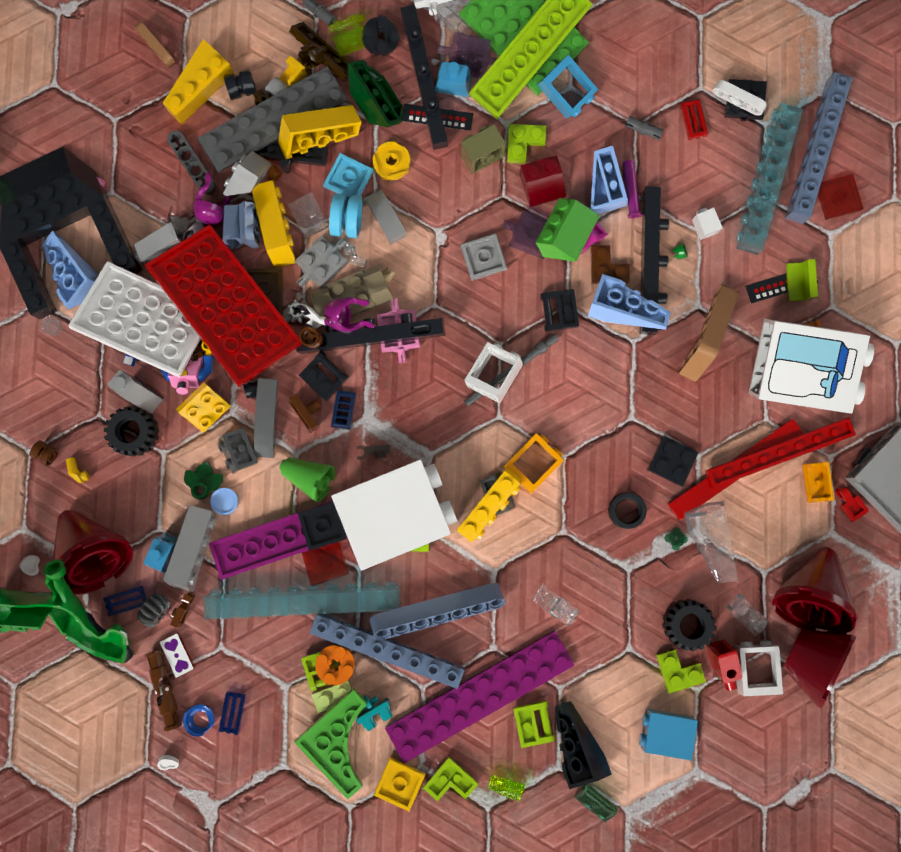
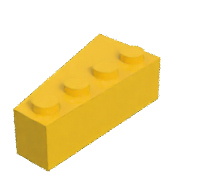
M203 39L165 98L163 105L180 124H183L225 84L224 76L234 73L230 64Z
M273 180L260 183L252 190L266 251L274 268L294 264L296 260L292 247L294 242L291 234L289 235L288 232L290 230L288 220L284 218V214H286L283 202L280 203L279 198H282L280 188L275 187Z

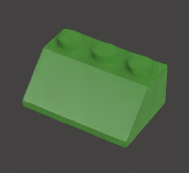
M559 198L536 241L542 256L576 262L599 215L577 200Z

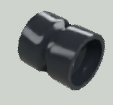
M250 69L239 72V76L234 73L224 76L225 85L231 100L242 98V94L250 96L256 92Z

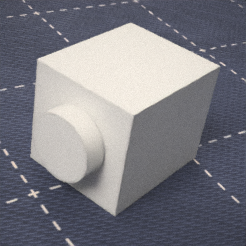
M703 208L697 211L696 216L692 219L700 240L718 234L723 229L714 208L709 210Z

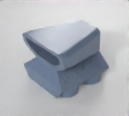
M244 201L239 205H225L223 242L230 250L240 248L243 244L252 249L260 248V223L254 203Z

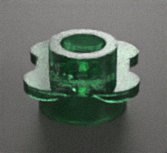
M674 527L670 534L665 535L664 540L672 545L673 550H679L680 546L688 541V537L680 532V528Z

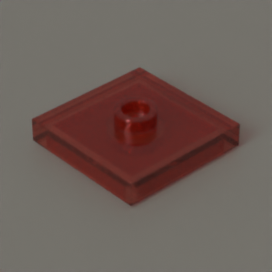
M853 174L821 182L818 197L825 220L860 212L864 209Z
M340 541L302 552L312 587L349 574Z

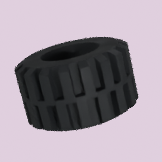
M135 407L117 409L116 414L112 413L110 415L111 420H106L105 424H108L107 428H104V432H107L104 438L109 441L107 445L113 448V451L127 456L144 455V452L148 453L151 451L150 447L156 445L154 440L159 438L156 435V432H159V428L155 426L158 423L152 419L153 416ZM136 421L140 427V434L134 442L128 443L124 438V429L128 423Z
M690 599L678 600V603H672V607L666 609L668 613L666 616H663L665 623H662L665 629L664 633L669 638L668 640L686 651L702 650L705 648V644L709 646L711 643L709 641L710 638L714 639L715 637L713 630L717 631V626L714 625L716 619L712 617V611L707 609L708 607L704 604ZM687 614H695L698 619V628L694 634L684 636L680 630V622Z

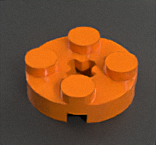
M338 644L325 647L316 658L315 669L317 675L327 685H341L347 682L355 669L353 653L348 648ZM334 659L336 662L340 661L341 665L338 666V670H335V668H331L330 666L332 664V660Z

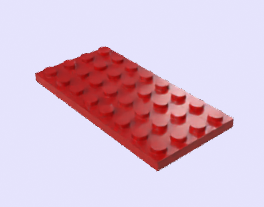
M210 224L145 264L149 273L238 387H241L302 345L300 338Z

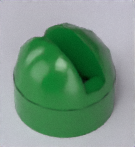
M684 243L678 244L673 248L672 253H677L674 258L680 260L688 257Z

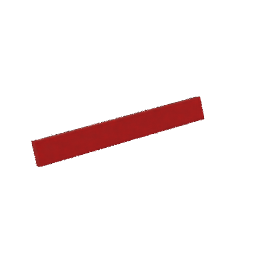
M847 417L707 469L705 473L711 489L853 437L856 433L850 418Z
M791 419L734 459L804 433L796 421ZM706 477L667 505L676 518L681 520L737 480L711 489Z

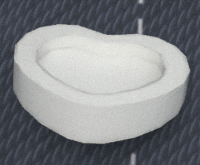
M29 555L20 562L19 567L23 573L34 576L39 572L38 564L40 559L36 555Z
M163 755L158 759L157 766L161 770L175 769L179 766V760L170 755Z

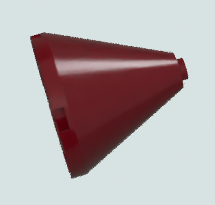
M65 510L58 516L53 560L61 559L66 567L64 579L75 595L99 590L105 587L104 582L112 576L117 579L125 572L133 558V549L126 538L74 510Z
M829 547L819 549L775 592L772 600V606H776V614L800 629L816 631L817 628L828 630L827 632L846 634L852 631L856 625L857 613L838 554Z

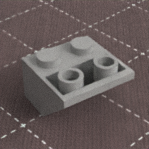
M253 151L247 156L244 154L240 161L234 164L231 170L234 172L232 177L229 176L225 181L224 186L226 189L223 194L230 196L251 192L264 179L271 163Z

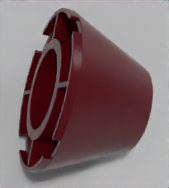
M802 629L783 669L817 707L822 709L857 636Z

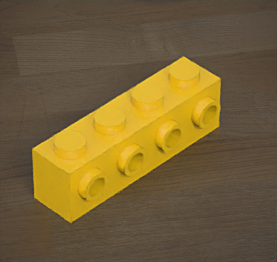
M507 467L456 531L471 543L475 538L479 540L486 532L483 528L487 523L491 526L498 517L495 515L499 509L503 511L509 504L507 499L510 495L515 496L522 488L519 485L522 478Z

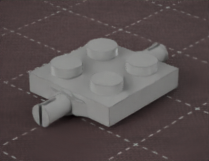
M323 236L319 237L295 260V263L304 273L296 281L297 284L302 287L310 280L315 282L320 288H323L348 264V261L340 253V250L348 243L341 238L333 245Z

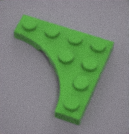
M355 688L306 729L294 742L347 799L363 786L362 781L358 778L351 765L348 753L350 728L358 714L367 705V701Z

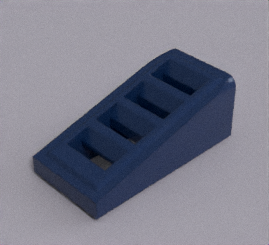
M337 390L331 428L351 430L356 399L355 392ZM340 397H350L351 401L340 400ZM339 404L350 405V407L342 408L339 407ZM338 411L348 412V416L338 415ZM337 418L346 419L347 423L337 422Z

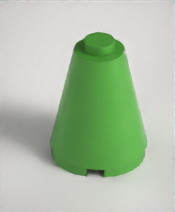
M291 457L284 459L279 467L281 475L314 501H322L331 489L328 484L330 480L334 481L336 474L335 468L331 465Z

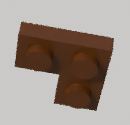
M591 245V284H599L602 274L620 279L629 284L630 264H611L610 245Z

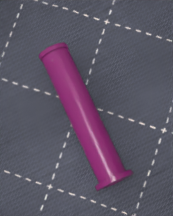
M627 160L623 162L629 209L627 217L635 219L641 217L643 213L640 212L635 161Z

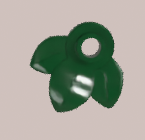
M203 462L199 465L195 472L186 470L184 474L185 484L191 488L192 496L198 500L206 499L210 492L217 490L221 486L223 481V475L213 474L212 467L208 462ZM199 487L204 488V492L202 494L198 492Z

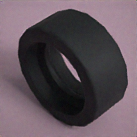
M630 492L620 493L613 497L609 503V518L613 524L620 528H636L646 518V504L637 494ZM622 500H632L638 506V516L631 522L620 520L616 514V507Z

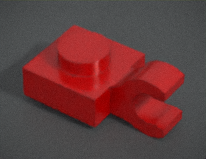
M840 487L835 491L836 495L844 502L840 507L850 522H855L869 512L859 495L852 497L846 487Z

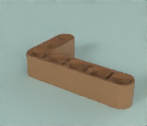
M724 284L719 286L697 344L681 364L678 371L679 375L696 382L713 362L722 344L739 291Z

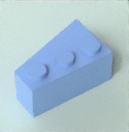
M613 146L594 151L590 209L597 214L627 206L628 199Z

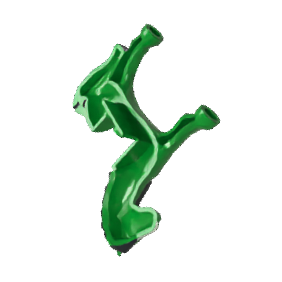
M54 559L43 568V573L46 576L44 578L45 584L52 592H26L0 587L1 633L11 630L27 632L28 628L31 630L41 629L49 615L62 635H66L67 641L73 642L76 647L93 656L100 657L106 661L111 660L114 663L125 664L135 655L124 628L119 624H115L105 630L95 621L92 614L86 612L83 603L71 591L64 579L66 567L61 559Z

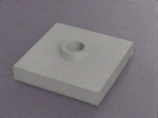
M496 233L460 244L471 281L507 270Z

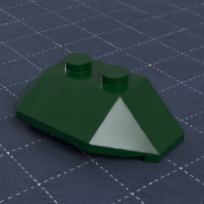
M364 60L348 63L350 94L369 124L383 127L401 124L403 121V106L385 77L373 67L367 65V62Z

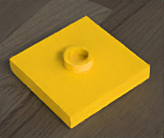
M390 757L373 795L410 812L426 773Z

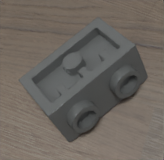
M244 428L223 434L218 439V448L221 453H224L226 467L228 470H231L232 474L258 463Z

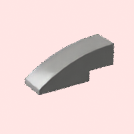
M382 190L365 197L390 245L407 237L402 223Z

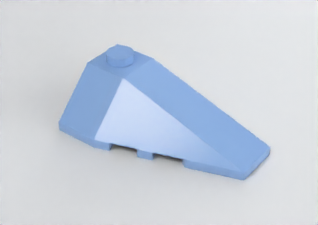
M52 231L42 246L47 263L51 265L53 270L52 279L56 281L58 289H56L57 295L65 307L70 309L82 304L99 275L55 231Z
M602 274L588 314L589 317L609 323L666 330L671 315L670 311L653 300L645 299L640 295L639 291L631 290L625 286L626 283L622 280Z

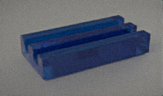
M143 586L103 598L104 602L106 601L105 606L109 612L107 613L108 617L141 607L147 600ZM140 592L138 596L111 603L112 599ZM142 599L141 603L116 611L113 610L115 606Z
M226 692L218 732L239 734L246 694ZM230 696H232L233 699L228 720V726L225 727ZM237 698H241L235 728H232Z

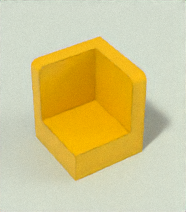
M290 55L286 60L288 68L279 79L288 86H292L303 80L307 73L305 67Z

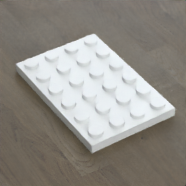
M106 262L68 325L70 329L179 378L201 339L160 285L110 262Z

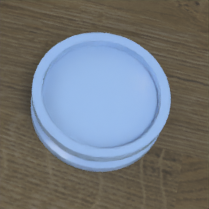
M220 488L212 494L210 504L216 513L228 515L237 509L239 498L234 490Z

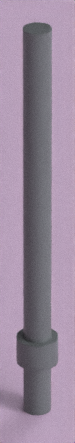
M553 334L544 342L541 341L535 345L536 348L521 358L523 366L539 354L542 355L548 351V348L559 340L557 335ZM513 365L487 384L496 387L503 382ZM475 392L465 399L464 403L469 407L484 395Z

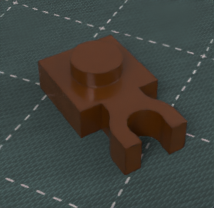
M189 592L184 594L180 606L175 608L170 616V619H172L171 626L178 628L183 625L190 610V605L196 595Z

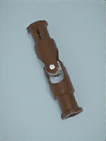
M158 649L144 655L148 658L149 674L155 695L157 696L159 713L163 716L165 723L164 731H169L182 726V723L179 722L176 710L178 708L172 693L168 669L164 665L161 655L163 650ZM160 678L164 680L165 685H159Z

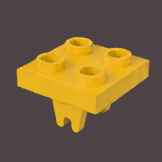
M203 382L176 410L204 433L231 406L210 386Z

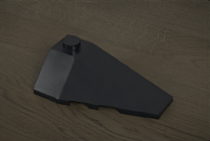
M569 701L555 706L557 730L561 733L562 741L559 746L560 751H563L564 758L562 770L569 789L593 783L612 775L605 754L572 702Z

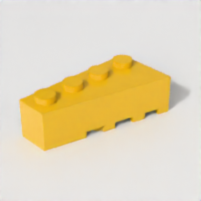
M353 105L282 115L278 144L285 159L292 158L294 153L300 152L304 154L308 152L309 148L315 146L322 148L330 141L334 140L337 143L358 136L361 120Z

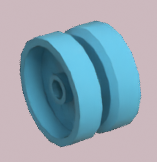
M335 193L333 195L329 219L331 236L341 237L345 230L348 238L357 239L359 237L363 209L362 196L352 195L347 203L345 194Z

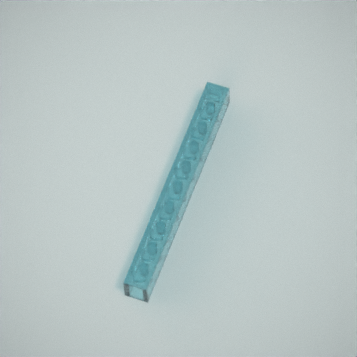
M374 582L365 583V587H358L357 583L346 584L345 588H338V584L326 585L324 589H319V585L307 586V589L299 590V586L287 587L288 590L280 591V587L268 588V591L260 592V588H251L249 592L242 593L241 589L229 590V593H222V590H212L210 594L204 595V620L389 611L402 607L401 585H396V582H385V586H377V583Z

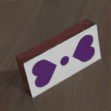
M179 633L159 642L176 678L195 668Z

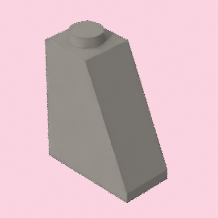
M172 222L167 223L135 243L136 251L134 255L138 262L145 265L182 242L183 235Z
M119 370L107 384L122 398L150 414L164 400L137 377L122 370Z

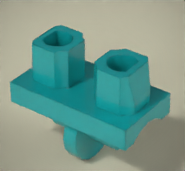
M368 695L363 696L367 701V705L361 711L366 708L368 710L359 714L356 721L358 725L362 723L363 727L370 731L377 726L373 718L376 714L379 713L383 722L393 716L390 700L386 698L373 705L379 701L377 696L371 699Z

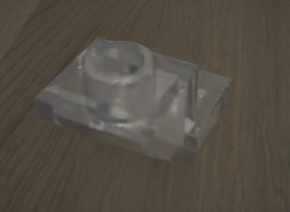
M543 584L532 599L543 610L569 627L580 612L574 605L558 596Z
M740 593L726 607L732 616L755 637L768 624L765 617L753 608Z

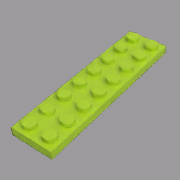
M546 0L473 87L469 95L492 116L498 119L593 4L589 0Z

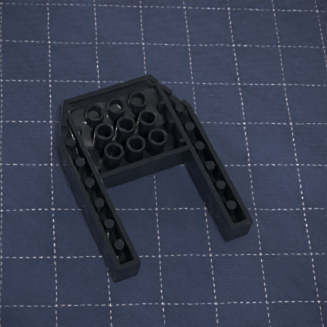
M64 147L0 176V250L30 315L38 319L45 318L57 312L27 245L50 235L52 231L56 232L91 215L113 264L134 274L143 271L106 191L97 179L99 178L97 172Z

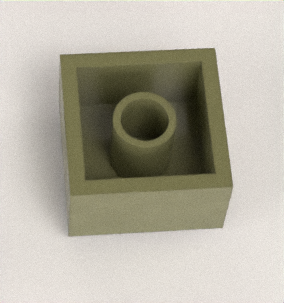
M495 124L490 127H483L479 133L468 135L461 142V158L471 175L504 158L506 143Z

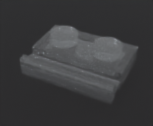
M312 192L291 204L288 203L304 239L329 228Z

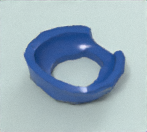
M198 704L187 710L183 717V726L188 734L200 737L214 725V714L211 708ZM201 711L207 714L209 720L207 727L202 728L195 725L193 721L195 713Z

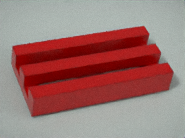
M700 99L682 102L680 106L688 140L697 139L701 136L707 137L708 131ZM693 105L696 106L702 132H699ZM687 106H688V108H689V112H690V117H691V121H692L694 133H693V131H692V126H691V122H690V118H689Z

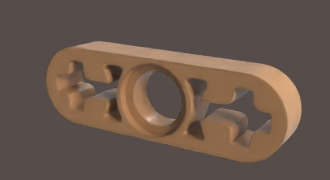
M141 21L134 26L137 33L167 68L176 63Z

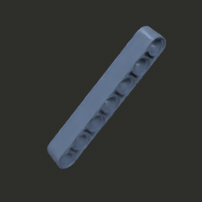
M490 583L375 614L370 618V624L374 638L376 640H384L501 608L505 604V599L498 583Z

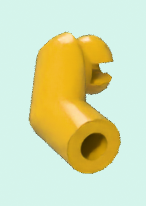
M76 458L66 459L68 474L78 483H84L89 480L90 476L87 471L80 472L78 470Z

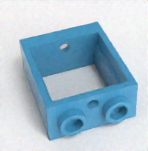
M569 55L562 59L537 84L566 119L571 116L576 117L582 111L581 106L584 103L589 104L595 98L593 94L598 90ZM565 68L569 70L587 91L573 107L567 103L551 84Z

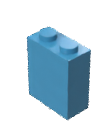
M647 709L646 714H643L642 717L644 730L643 734H640L639 745L645 753L692 761L698 720L693 716Z

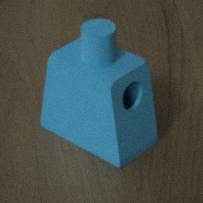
M442 62L437 73L435 91L469 97L472 83L469 67L457 64L456 62Z
M167 533L155 537L143 564L166 573L178 538Z

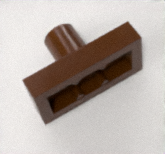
M297 394L290 397L289 404L310 433L315 431L318 424L311 415L322 409L319 402L315 399L304 406Z

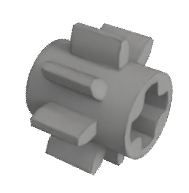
M294 300V304L287 305L290 308V312L286 314L287 316H293L291 318L293 323L298 320L303 324L302 320L309 318L303 313H295L296 309L300 310V303Z

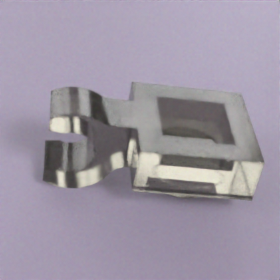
M359 445L356 447L357 450H364V455L358 456V460H365L370 454L375 455V458H384L386 454H390V445Z

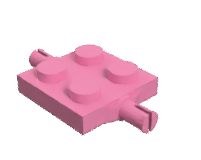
M395 298V306L394 300L390 301L392 311L377 314L378 326L401 323L400 315L405 313H411L413 322L416 321L415 309H399L397 298ZM419 339L381 344L382 353H398L399 363H402L401 356L403 357V363L407 362L405 351L420 348Z

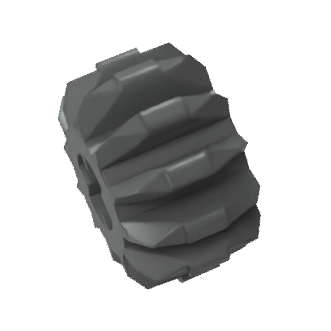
M159 593L153 594L140 607V610L137 612V619L144 626L154 627L167 614L170 609V602Z

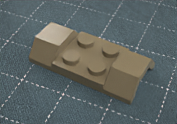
M381 264L364 271L361 270L311 292V300L316 313L324 317L326 305L336 298L354 297L361 300L366 299L370 302L366 306L357 303L349 304L351 317L394 300L383 275Z

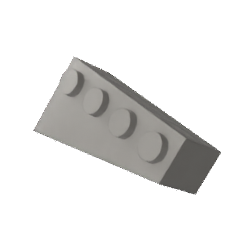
M189 505L163 579L171 587L194 593L205 550L210 541V532L216 524V518L212 511Z

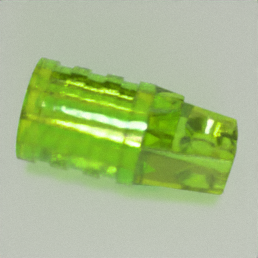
M491 776L487 789L503 797L505 796L520 802L525 784L509 780L508 778Z

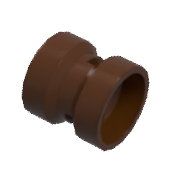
M305 327L300 332L299 338L301 343L309 348L316 349L323 343L322 334L313 327Z
M39 440L32 446L29 456L35 460L39 459L42 464L49 466L56 459L58 450L54 447H48L45 442Z

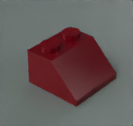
M557 155L521 165L519 174L530 208L566 197L563 172Z

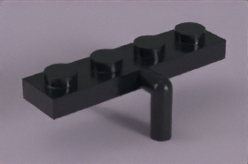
M277 140L259 150L256 154L264 159L280 161L284 173L288 174L291 171L292 163L326 167L328 147L319 148L315 146L309 148L307 153L301 154L297 152L292 154V158L285 159Z

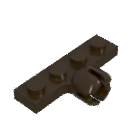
M300 22L291 26L289 33L304 45L300 48L302 51H299L298 57L302 65L306 64L305 68L312 69L323 64L328 66L341 80L344 81L349 78L347 66L349 62L308 25Z

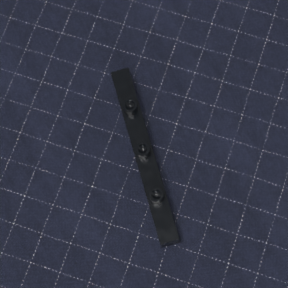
M415 5L401 7V17L433 150L448 147V141Z
M646 186L643 190L640 295L658 304H667V293L659 292V267L668 266V256L659 255L660 230H668L669 219H660L661 187ZM640 326V334L655 335L658 332L657 328Z
M405 313L400 315L401 323L376 326L374 328L364 326V328L350 332H341L326 325L327 333H322L323 343L320 347L312 349L302 344L296 348V351L300 354L446 336L445 323L443 318L413 322L412 314ZM374 318L363 319V321H371L375 324Z

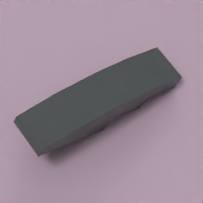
M258 378L254 429L255 457L274 458L277 430L278 380Z

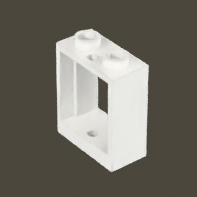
M487 342L464 381L467 387L501 403L523 366L521 358L513 351L510 353L505 351L497 343L491 344ZM492 355L513 365L499 389L478 379Z
M768 640L760 641V644L740 642V645H735L734 649L737 650L742 679L737 680L738 693L742 696L783 694L779 646ZM745 653H771L773 683L748 684Z

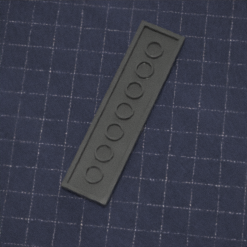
M327 66L197 139L217 172L220 173L233 166L237 161H240L244 154L247 156L251 151L256 153L279 139L282 115L336 108L347 102V98Z

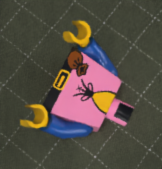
M202 342V349L206 351V354L205 352H193L180 378L160 369L165 379L171 382L172 387L176 388L177 393L185 395L188 393L189 388H198L202 381L212 373L213 356L204 342Z

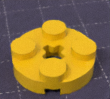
M396 142L381 144L373 156L374 169L383 180H398L409 172L410 155L408 150ZM390 157L393 160L397 159L394 165L387 164Z

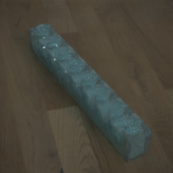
M781 103L771 113L770 120H772L771 126H768L765 133L767 141L763 144L760 151L762 158L756 165L755 172H757V176L753 179L750 186L752 193L746 200L745 206L748 208L740 221L742 229L738 231L735 242H738L736 249L756 255L764 250L802 115V108ZM779 124L784 125L785 129L781 128ZM774 141L779 142L780 146H777ZM769 158L774 159L776 164H773ZM764 176H768L771 181H767ZM759 193H763L766 199L761 198ZM754 210L759 211L760 214H761V217L757 216V215L755 214ZM749 228H753L756 234H752Z

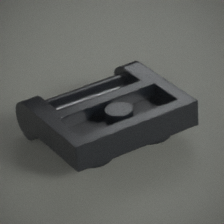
M574 289L540 294L545 315V332L579 327ZM550 299L556 300L559 323L553 324Z
M320 351L312 362L298 375L326 402L350 377L348 374L341 372L326 358V354L323 351ZM320 362L338 378L336 383L317 367Z

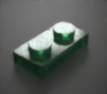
M588 784L576 791L574 798L604 822L617 814L618 808Z

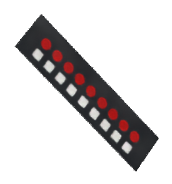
M404 103L402 116L404 122L427 125L423 106ZM440 109L444 127L471 131L473 113Z
M786 274L745 286L751 304L788 293Z

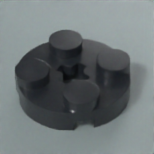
M385 16L371 18L362 30L363 45L374 55H390L400 40L396 27ZM378 33L384 36V41L377 39Z

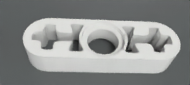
M718 80L713 88L714 94L754 115H762L767 106L766 102L761 98L724 80Z

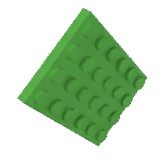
M471 0L459 12V16L499 57L546 0ZM574 27L526 86L538 96L542 90L537 84L567 55L574 59L589 42Z

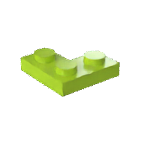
M509 124L507 163L526 164L527 146H545L546 126Z
M675 649L656 654L669 694L706 682L699 662L681 667Z
M448 756L423 785V789L436 801H439L451 786L464 799H467L479 783Z

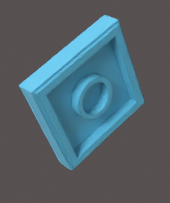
M339 153L323 186L337 194H345L347 199L352 195L361 196L374 170L359 161Z

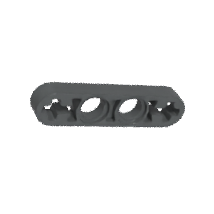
M179 131L170 132L167 136L168 144L200 189L204 186L201 179H205L208 171L183 134ZM176 137L179 139V142L182 145V147L180 148L174 141V138ZM186 151L191 152V158L188 160L182 159V154ZM196 166L202 168L201 173L198 175L192 174V169ZM213 179L205 195H211L215 192L216 184Z

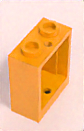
M537 433L503 466L504 469L508 467L522 478L520 484L530 494L564 461L561 458L563 454L557 448L552 449L548 445L549 440L544 435H538ZM536 441L556 461L533 484L513 463Z

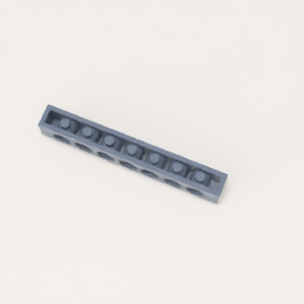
M834 72L825 83L785 219L803 224L811 218L853 77Z
M320 612L316 614L309 634L458 689L464 673V666L390 638L376 640L373 632Z

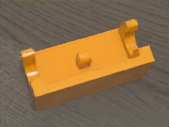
M829 462L802 465L807 503L834 501Z

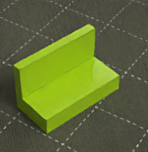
M808 259L802 263H787L788 301H805L817 298L818 288L815 259Z

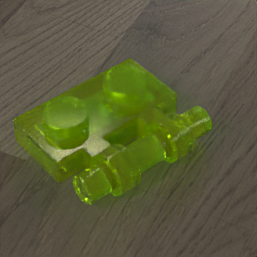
M363 13L350 15V18L343 21H334L335 24L328 26L330 33L338 31L339 35L334 36L333 41L341 56L365 48L362 42L364 25L361 27L359 25L360 22L365 21ZM353 25V30L344 33V28Z

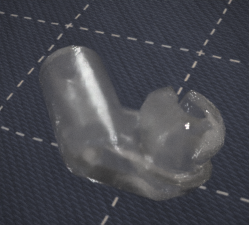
M348 243L343 250L347 261L350 264L365 268L367 259L357 256L355 245Z

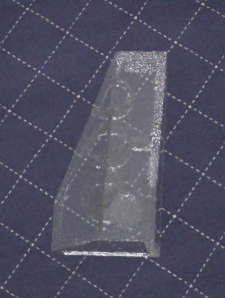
M725 501L705 503L686 512L685 518L688 533L694 539L698 550L704 556L717 582L738 581Z

